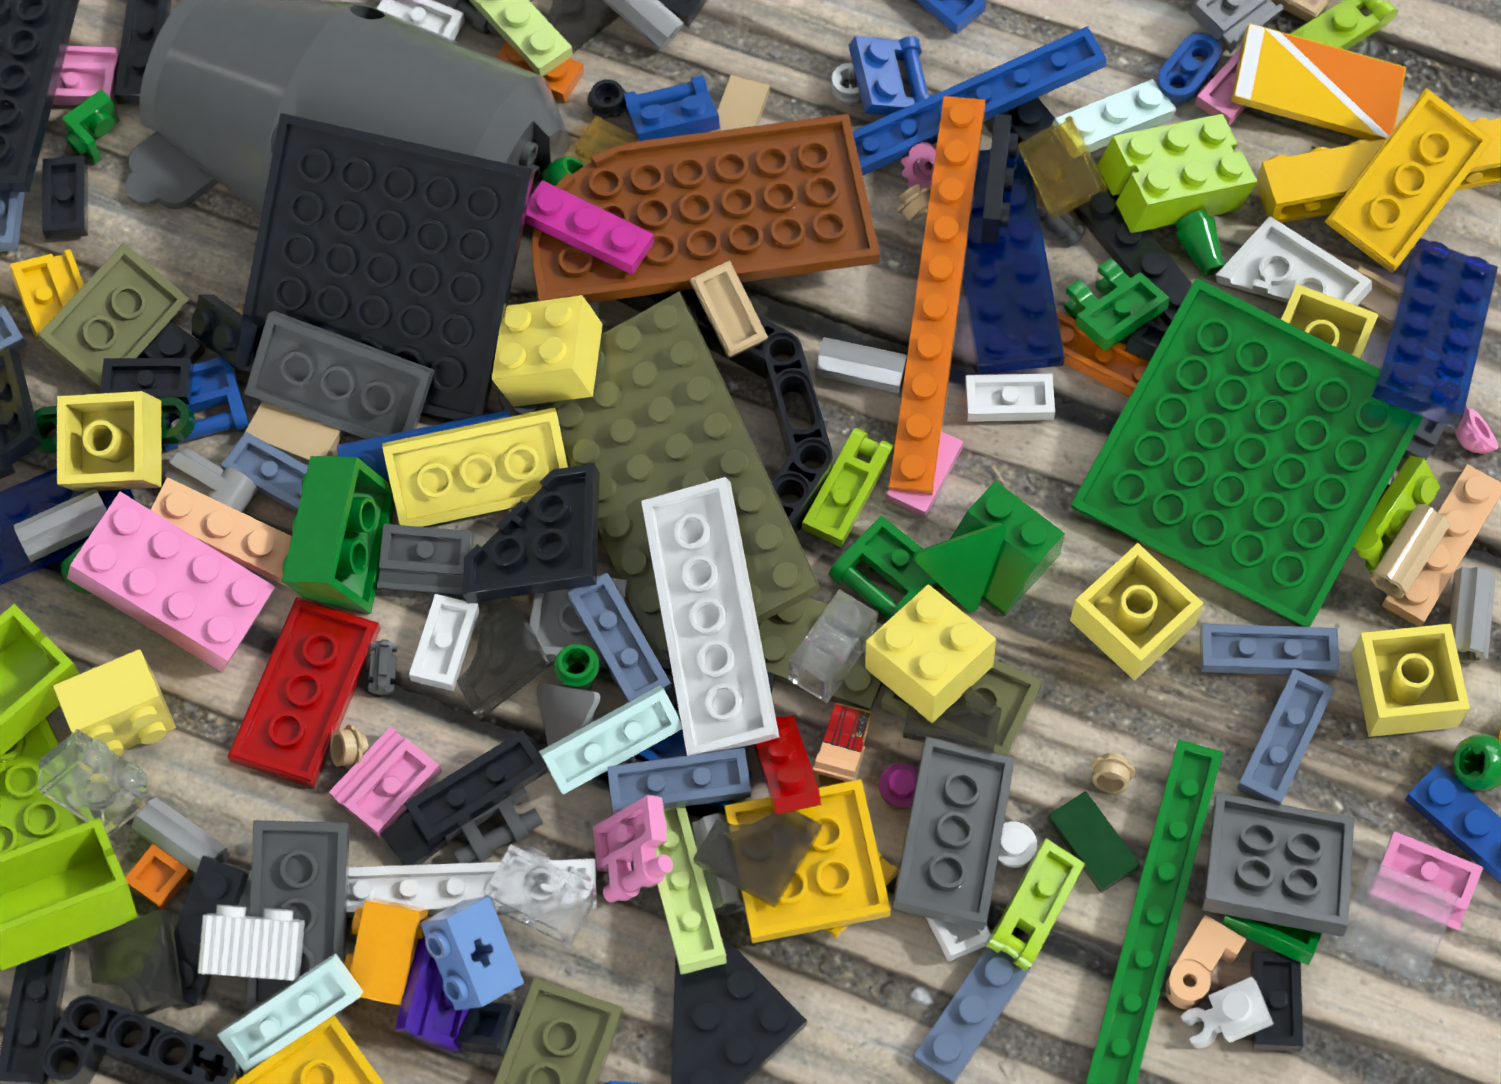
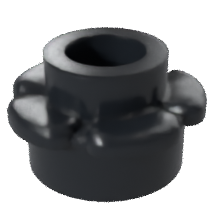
M600 80L593 85L588 94V106L592 107V113L599 118L617 117L626 109L624 102V93L626 91L614 80ZM611 100L610 103H605L604 101Z

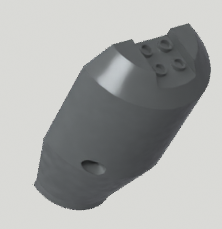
M181 0L173 9L157 36L147 61L140 91L139 113L141 125L157 131L191 160L194 161L195 158L205 166L207 173L259 215L262 213L280 113L535 169L531 189L536 184L539 173L544 172L545 167L555 159L563 157L570 146V139L551 88L543 76L363 3L333 0Z

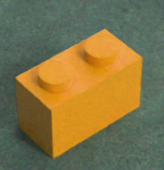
M378 898L367 899L364 901L363 907H357L352 922V934L357 935L354 954L348 953L344 965L363 990L361 998L401 1006L417 942L424 935L420 923L427 920L429 909Z

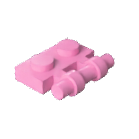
M646 795L593 827L597 870L609 872L610 884L604 887L603 896L610 903L618 900L627 901L635 897L643 886L647 888L655 886L663 881L665 874L673 868V863L669 856L665 854L656 856V848L667 842V826L661 797ZM632 861L634 862V870H633V871H632V868H631V862H632Z

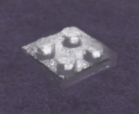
M1369 859L1349 906L1348 927L1345 936H1338L1334 947L1420 983H1425L1459 895Z

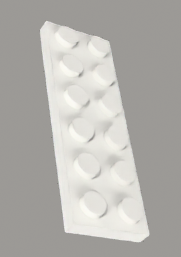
M726 477L642 500L641 503L687 756L732 750L779 738L731 482Z

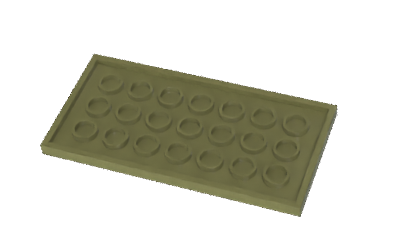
M677 292L601 334L593 397L544 403L545 409L556 408L565 456L570 467L595 463L600 473L598 531L619 579L627 580L626 595L646 641L656 658L670 661L642 500L726 477L731 482L757 623L759 624L821 591L822 589L682 294Z

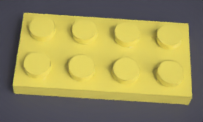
M556 408L382 443L399 525L423 527L514 508L520 501L526 504L542 488L540 481L551 470L568 467Z

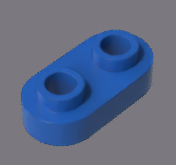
M1198 32L1190 34L1162 66L1156 84L1172 104H1184L1192 100L1217 69L1222 53L1219 41L1207 33ZM1193 57H1202L1204 61H1197ZM1171 85H1180L1182 88H1175Z

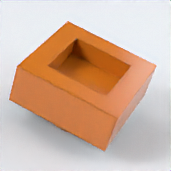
M152 844L125 878L129 888L163 911L192 873L186 866Z

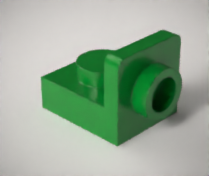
M100 89L62 117L68 132L64 138L76 155L81 156L85 154L94 164L102 159L94 139L109 133L113 126L120 121L112 99L103 89Z

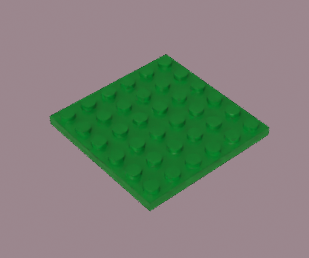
M1195 278L1073 499L1071 508L1299 627H1311L1435 396L1227 292Z

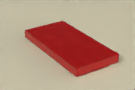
M296 597L228 753L229 761L314 789L330 752L331 736L335 730L340 728L372 651L370 646L373 641H376L380 632L379 623Z

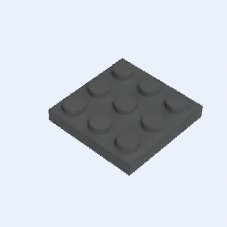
M1217 792L1213 804L1202 910L1344 937L1349 917L1354 818Z

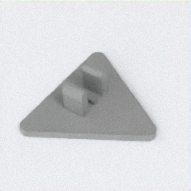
M549 683L538 684L537 694L548 746L594 722V713L600 702V694L598 692Z

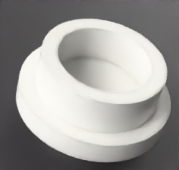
M1004 823L998 862L1010 868L1022 867L1028 864L1036 853V836L1023 823Z

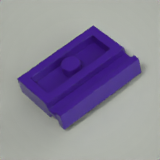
M420 938L417 942L394 1030L412 1034L414 1038L448 1051H459L461 1047L456 1041L470 1009L455 1011L452 1002L444 992L443 979L434 957L427 950L425 938Z

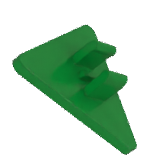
M996 523L918 550L913 554V560L969 612H975L979 607L1007 531L1006 527L1002 523Z

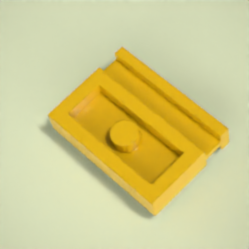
M71 249L64 250V254L54 257L52 254L10 264L11 275L36 342L39 341L37 339L38 334L84 286Z

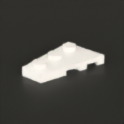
M1271 216L1216 274L1217 284L1285 303L1289 302L1296 284L1356 306L1372 290V280Z

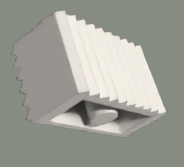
M217 905L216 913L203 915L198 973L279 980H295L300 977L305 921L292 919V910L264 909V917L245 916L246 907Z

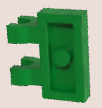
M1111 258L1099 265L1097 270L1104 277L1096 282L1095 287L1100 293L1105 295L1101 299L1093 295L1080 279L1066 287V294L1072 299L1065 303L1064 310L1076 318V326L1104 351L1168 309L1170 298L1141 272L1132 278L1127 276Z

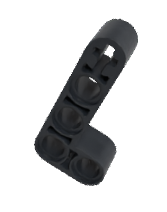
M92 995L78 996L68 1004L42 1056V1068L55 1084H89L104 1055L175 1084H235L238 1079L243 1077V1070L231 1052L225 1048ZM92 1013L100 1014V1020L96 1027L87 1031L80 1030L81 1022L87 1015ZM134 1030L143 1031L142 1040L138 1045L132 1048H123L122 1043L128 1033ZM177 1047L186 1048L185 1057L180 1063L172 1066L165 1065L166 1055L169 1051ZM71 1056L78 1057V1065L74 1071L65 1075L59 1074V1066L64 1059ZM201 1061L206 1068L220 1072L225 1067L228 1073L225 1077L216 1076L212 1080L207 1071L200 1068Z

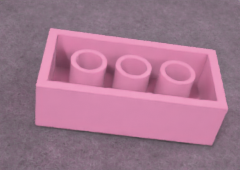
M122 492L118 493L71 563L67 579L220 672L224 671L275 589L274 585Z

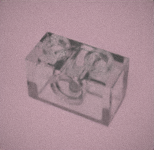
M839 589L790 658L789 680L825 703H828L866 648V640L876 632L878 612Z
M79 729L75 730L39 760V792L86 822L100 818L108 836L148 806L147 776L142 768L134 762H127L112 752L103 741L93 739Z
M510 845L488 884L484 896H490L495 911L571 947L597 899L595 886L590 883L592 879L577 868L567 866L563 870L549 863L550 858L533 847L525 846L524 850ZM540 884H549L555 888L553 895L544 900L535 899L530 894Z

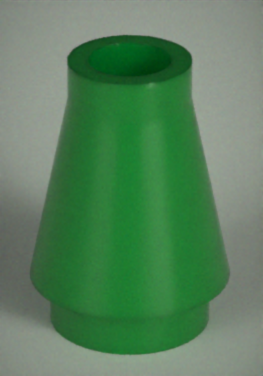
M1206 210L1195 211L1180 218L1175 223L1178 230L1175 236L1199 268L1201 276H1209L1219 272L1225 264L1221 255L1215 218L1209 217Z
M572 644L563 648L557 654L554 661V671L558 679L566 687L591 691L599 671V659L590 647L582 644Z

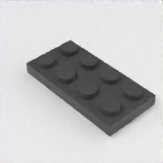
M272 311L268 313L244 394L364 439H370L417 429L435 370Z
M926 736L922 745L891 909L981 931L984 930L988 919L1015 762L1014 757Z
M253 820L250 916L264 917V909H285L293 911L292 919L305 921L300 976L335 953L344 964L350 822ZM247 977L246 1011L251 1010L294 980Z

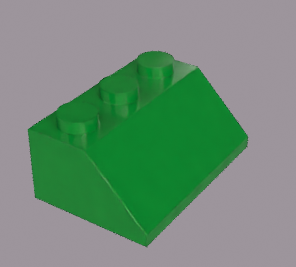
M310 456L307 472L302 479V495L298 512L292 522L293 534L288 555L283 562L281 582L305 598L363 614H371L377 581L379 580L383 524H391L395 507L391 484L358 457Z

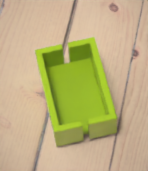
M1223 114L1114 135L1097 165L1112 196L1120 194L1116 204L1130 233L1173 225L1180 218L1199 210H1206L1209 217L1238 211L1257 183V179L1243 152H1234L1238 143Z
M15 604L0 615V757L60 706L53 685L80 674L74 663L47 636L45 637L42 631Z
M100 818L0 855L1 971L138 919L128 883Z

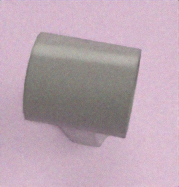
M187 447L183 451H177L169 461L167 472L164 475L165 479L168 477L240 512L245 510L258 493L256 484L240 471L231 467H227L224 470Z

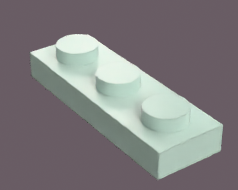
M1152 79L1055 118L1051 130L1073 159L1107 146L1114 135L1149 129L1171 120L1176 108Z
M659 685L542 749L539 753L546 763L559 791L564 795L607 771V767L616 766L682 730V724L665 690Z
M335 953L222 1028L217 1036L246 1073L360 998L363 990Z

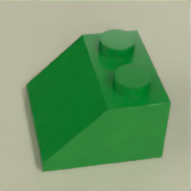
M995 480L969 508L950 539L996 523H1002L1006 527V534L982 596L985 602L1006 616L1060 556L1065 533Z

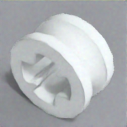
M845 63L838 66L832 74L831 91L833 97L845 105L860 103L862 100L858 83L856 88H852L851 85H849V88L843 87L844 80H848V83H851V80L857 81L853 63Z

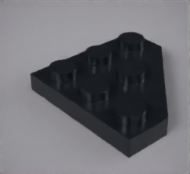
M595 463L551 470L540 481L542 488L526 504L520 501L496 525L498 531L482 547L477 544L464 556L462 595L468 604L597 585L600 473Z
M721 932L720 935L727 963L680 974L675 955L671 1084H745L807 1026V1019Z

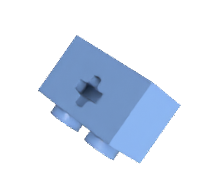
M490 896L463 900L420 923L426 937L425 944L427 950L435 959L443 979L444 992L452 1002L455 1011L483 1007L524 984Z

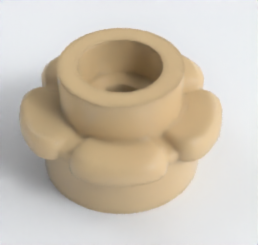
M916 184L901 194L898 199L902 204L897 208L898 214L902 212L909 222L925 214L928 211L931 187L922 189L919 184Z
M347 725L344 730H335L331 736L330 754L333 763L338 767L346 766L350 770L356 762L360 763L362 761L363 755L368 751V740L365 734L360 733L354 725Z
M1113 752L1095 758L1090 766L1093 769L1092 783L1103 792L1111 794L1125 792L1128 789L1130 779L1135 778L1136 774L1133 765L1128 764L1125 756Z

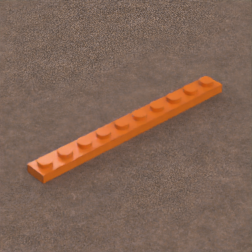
M943 97L889 490L933 495L986 108L985 100Z

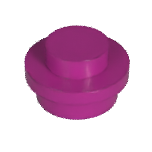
M906 763L893 764L885 769L879 780V792L883 800L895 808H910L918 769Z

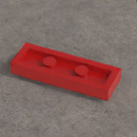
M794 715L786 717L776 716L779 738L753 744L775 815L821 805L820 791Z

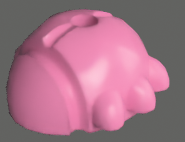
M921 142L910 149L908 156L901 159V163L905 166L902 175L908 178L907 185L909 188L916 184H919L922 189L931 187L936 146ZM928 162L932 163V168L928 166Z
M1466 406L1462 411V416L1455 425V434L1459 443L1466 450L1473 453L1486 454L1497 450V440L1487 423L1473 408L1470 409Z

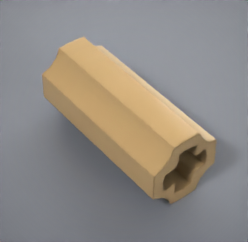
M1417 505L1370 576L1376 588L1381 589L1391 597L1402 599L1404 594H1407L1450 526L1444 515L1435 511L1431 506Z

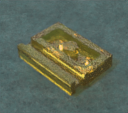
M1071 115L1066 117V121L1058 126L1052 125L1017 145L1042 200L1054 220L1091 200V196L1100 191L1102 193L1108 191L1079 127Z

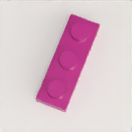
M543 180L529 198L524 223L631 275L634 274L654 244L653 233Z

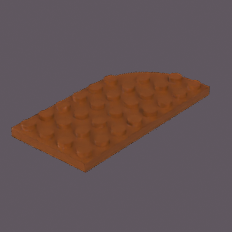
M849 114L627 143L592 156L589 164L580 168L573 175L568 173L555 187L654 234L653 246L633 275L534 228L532 236L533 273L538 301L583 295L588 303L694 289L690 282L691 278L729 260L740 282L879 264L880 251Z

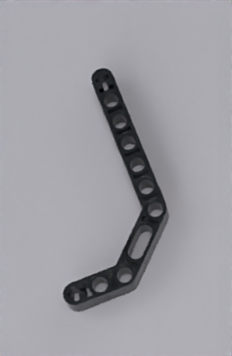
M694 289L616 299L641 313L680 292L690 308L708 349L728 359L711 323L700 320L707 315ZM757 315L768 339L729 358V360L766 379L788 457L774 478L772 485L796 534L832 469V448L801 342L793 333ZM778 355H787L791 359L787 361H778L775 360L774 357ZM797 392L804 397L813 425L811 428L798 430L791 426L782 398L784 394ZM815 460L820 462L822 466L811 469L803 464L807 461ZM787 494H793L798 496L800 500L795 503H787L780 498Z

